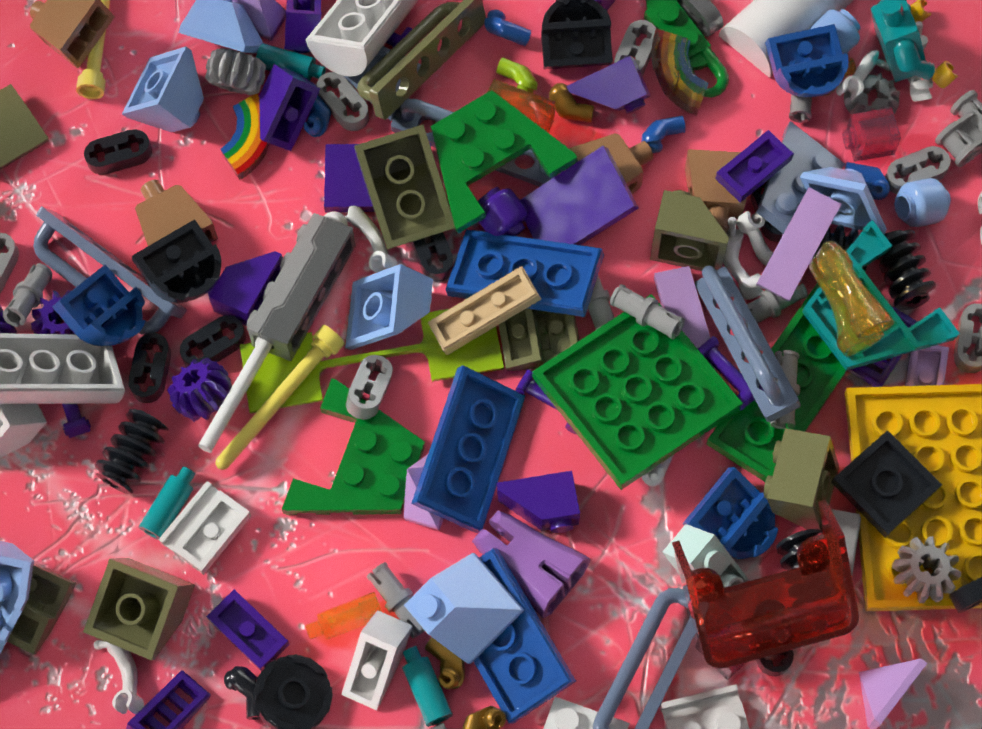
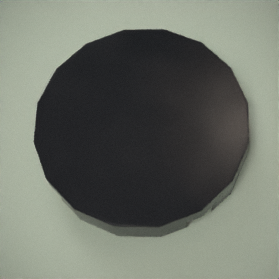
M297 654L286 655V657H280L268 663L257 677L253 690L255 710L262 722L271 729H313L318 726L329 712L333 698L332 686L330 687V682L327 678L328 675L323 667L314 660Z

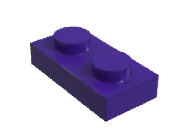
M767 130L717 171L715 179L741 203L792 161L794 153L773 133Z
M235 589L206 616L261 672L268 663L275 660L290 645L289 641Z

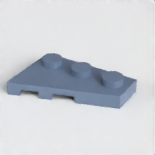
M791 121L784 130L782 143L794 153L792 161L767 180L756 213L783 234L806 193V189L800 179L802 173L827 167L842 169L845 163Z

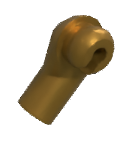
M557 83L551 88L549 100L561 118L592 123L594 105L576 103L572 94L568 91L567 85L564 83Z

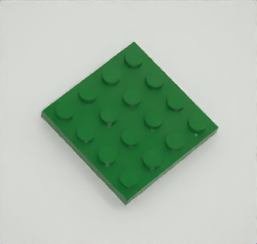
M652 294L646 297V299L648 297H652L655 299V297ZM626 312L621 313L532 371V378L620 490L738 412L743 404L682 330L678 336H675V339H671L649 325L641 326L636 323L635 317Z

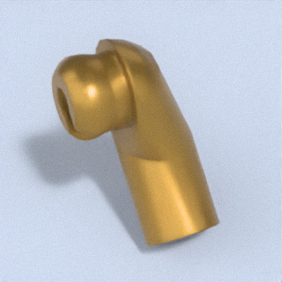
M431 637L424 649L440 660V676H438L440 685L450 690L459 688L465 679L464 661Z
M494 706L485 707L468 715L462 729H501L506 723V715L500 708Z

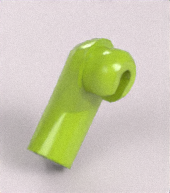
M503 57L501 58L496 73L512 79L518 84L515 89L517 97L530 100L533 96V91L537 90L538 86L531 70L524 65Z

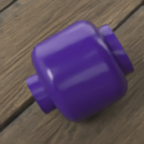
M497 186L478 200L486 215V218L479 221V223L486 232L494 236H517L526 228L522 222L528 215L527 208L510 188L500 190Z

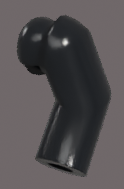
M235 666L232 670L225 673L224 684L227 689L239 691L246 697V718L248 720H261L255 710L253 690L257 676L247 667Z

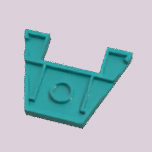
M873 220L867 223L860 235L851 244L844 256L802 310V313L845 370L953 341L960 335L959 331L940 307L908 328L868 277L863 268L892 248V244Z

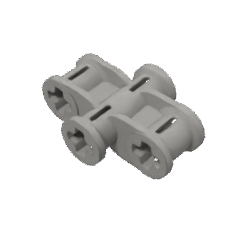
M975 90L968 91L953 104L950 112L955 116L959 115L961 118L945 127L935 139L938 146L943 145L955 158V164L959 168L982 153V103L977 99L978 93Z

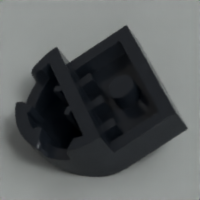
M556 0L545 13L541 26L543 70L611 65L613 63L610 31L611 20L607 10L595 0Z
M195 219L132 255V261L154 293L169 302L183 303L195 300L212 290L220 277L222 261L219 249L216 244H211Z

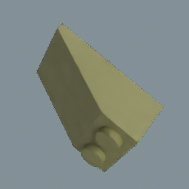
M423 124L354 146L387 249L455 228Z

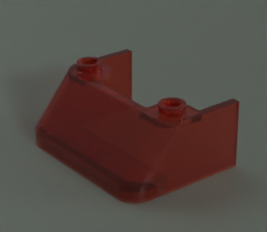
M826 500L818 502L824 534L811 537L799 546L797 550L798 568L724 588L720 575L710 568H699L691 571L680 541L672 542L684 595L701 651L708 665L719 669L728 668L840 637L850 633L857 626L859 612L845 536Z

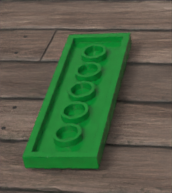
M826 271L771 348L774 355L775 352L781 351L782 356H784L783 350L799 353L797 384L800 386V394L797 397L801 406L795 409V427L788 428V424H786L787 429L806 432L848 371L844 369L802 313L804 306L829 275ZM754 400L742 411L739 410L718 424L708 438L706 445L765 482L768 475L773 476L776 463H773L774 447L777 441H782L785 429L772 427L770 422L766 421L756 400Z

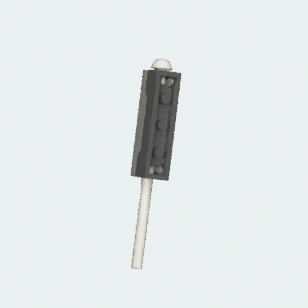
M336 211L329 212L324 216L313 213L308 224H303L299 229L295 247L291 253L287 252L284 255L280 265V273L275 281L268 283L265 289L264 301L258 311L254 310L249 316L246 328L252 346L255 348L198 444L202 450L209 453L212 452L268 353L288 361L293 360L356 247L353 227L348 226L347 219L343 214Z

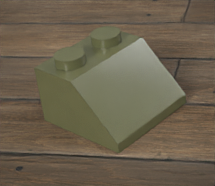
M664 190L655 226L650 260L681 267L690 266V269L702 271L708 265L713 266L716 270L720 269L723 265L728 245V235L700 197L692 196L690 193L682 190H675L673 192Z
M785 428L782 441H777L774 447L773 463H776L773 476L768 475L766 478L764 498H767L772 513L807 530L819 529L823 533L834 490V485L831 481L838 474L839 463L831 436Z
M109 558L83 632L149 660H155L183 621L195 584L130 558Z

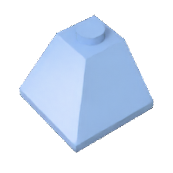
M196 0L181 23L178 32L246 53H257L260 45L263 43L243 4L233 2L232 0Z
M185 46L150 57L122 115L169 132L191 128L199 119V108L204 100L192 50Z
M834 167L802 173L800 179L806 191L810 187L841 203L831 224H841L844 227L863 230L867 223L873 220L882 233L885 234L887 228L862 173L854 169L844 170Z
M399 264L354 281L345 348L353 350L400 334L428 314L432 301L433 279Z
M471 553L430 578L404 605L428 635L467 664H471L524 611L521 605L476 553Z

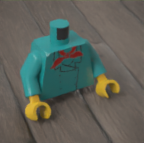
M881 0L877 5H874L870 10L875 34L895 83L916 76L926 80L932 78L940 88H945L958 77L957 74L952 72L954 66L950 62L944 61L935 68L934 63L926 61L916 22H922L932 15L923 8L927 5L925 0H917L911 5L906 0Z

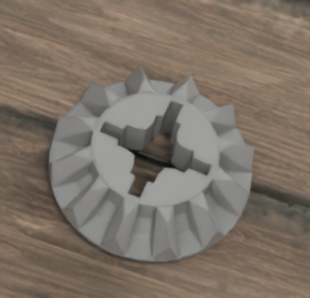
M882 73L878 75L868 74L863 81L864 90L853 101L850 100L852 97L851 91L847 88L844 92V104L848 112L856 119L865 123L875 124L887 121L896 113L899 107L900 91H897L894 87V80L888 81L883 78ZM876 89V92H878L877 98L872 102L871 106H868L867 94L871 90Z

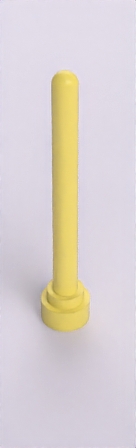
M101 0L109 9L110 0ZM106 30L88 54L86 69L78 76L76 92L87 99H99L104 96L106 81L100 69Z
M322 325L313 335L315 339L311 343L313 348L217 457L215 464L218 469H227L324 357L328 358L331 354L336 355L345 345L344 340L335 331L326 325Z

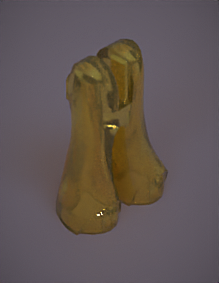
M828 241L824 243L810 262L809 268L832 308L837 325V346L843 355L848 357L877 343L884 336L883 332L888 330L895 321L859 280L847 251L843 250L836 242Z

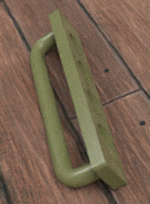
M463 0L461 3L446 2L439 5L360 79L357 91L362 98L372 102L376 117L386 120L484 25L486 15L483 1ZM462 19V26L458 32V25ZM442 39L441 48L437 51L439 41ZM421 59V66L417 72V64ZM400 79V80H401V82H400V87H399L398 91L396 92V90H395V89H396V84H397L398 80Z

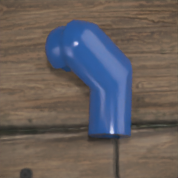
M494 9L488 12L487 18L484 19V26L489 33L523 46L527 45L531 36V30L506 21L505 14L500 10Z
M319 95L310 110L307 122L304 123V130L312 137L322 136L327 131L331 118V110Z
M676 116L652 122L642 134L641 142L645 141L650 146L652 153L661 152L663 149L661 140L665 136L686 132L684 117Z
M846 162L844 170L854 169L862 173L873 199L882 200L888 196L890 185L879 168Z

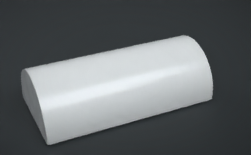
M337 0L306 38L308 48L314 57L329 70L343 76H357L367 68L418 0Z
M753 0L720 30L719 37L770 78L773 75L765 45L768 38L808 30L828 10L840 11L845 9L853 0Z
M0 333V404H116L123 398L125 388L112 346L91 345L81 340L77 335Z

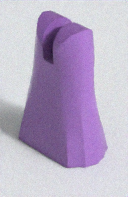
M498 510L489 520V524L510 543L508 545L504 544L485 529H481L472 540V543L482 555L492 548H497L533 609L542 618H546L553 613L584 575L591 559L575 549L541 534L513 516Z

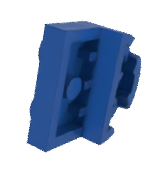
M835 24L768 38L765 42L777 84L784 91L799 97L826 95L837 88L848 70V54L842 53Z
M106 264L52 306L81 340L95 346H113L126 342L141 331L146 321L143 320L142 313L145 301L139 289L135 287L129 292Z
M735 467L727 468L682 523L683 525L687 524L714 534L733 559H746L763 554L771 547L778 533V528L775 527V514L772 513L767 498H764V492L761 493Z

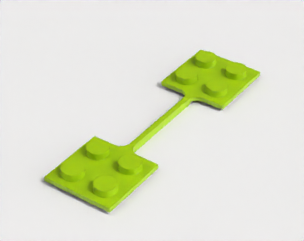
M448 309L429 312L420 319L423 331V340L420 344L321 360L280 408L323 401L319 377L324 369L359 363L370 355L388 358L411 353H422L428 359L432 382L454 378L457 368L462 365L478 373L504 369L496 327L492 328L449 355H446L430 328L428 321ZM312 332L306 334L292 361L268 353L246 391L249 413H256L313 348L311 345L313 342ZM252 343L240 344L243 367L255 348L252 346Z

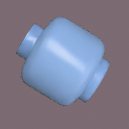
M845 9L840 11L828 10L810 29L835 24L842 53H848L860 40L858 32L861 29L860 24Z
M925 178L907 182L901 186L895 198L894 206L897 216L910 227H922L944 220L948 213L951 198L948 190L945 189L941 182L935 178Z

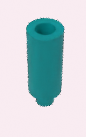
M264 43L260 45L257 51L256 58H259L266 65L265 70L271 71L273 65L276 64L301 74L308 80L312 78L319 79L326 73V67L317 65L316 59L310 56Z
M182 467L177 477L170 475L138 528L147 535L159 540L176 519L194 490L190 483L196 474L189 468Z
M417 646L403 651L407 664L402 669L426 726H434L452 717L453 713L429 658L421 657Z

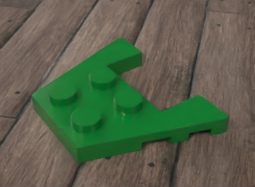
M492 90L431 126L453 222L458 234L486 218L484 210L469 189V185L528 150L533 152L550 179L578 162L577 156L573 151Z
M331 378L320 407L321 413L355 423L331 489L293 478L282 506L283 514L316 513V515H330V513L353 512V515L402 514L405 503L407 469L422 458L425 441L381 410H378L377 414L370 419L363 420L353 417L346 408L349 388L338 380ZM362 398L358 402L365 404L366 400Z

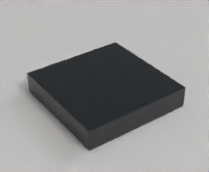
M888 430L831 481L885 538L942 486Z

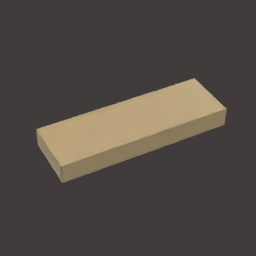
M521 266L428 321V324L443 352L449 355L541 300V297L525 269Z

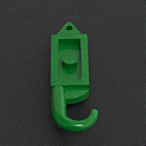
M646 0L644 20L651 22L656 27L657 37L660 31L690 40L688 56L691 68L695 71L708 67L717 79L714 87L707 88L704 97L712 98L722 94L729 84L727 69L712 51L711 44L677 0Z

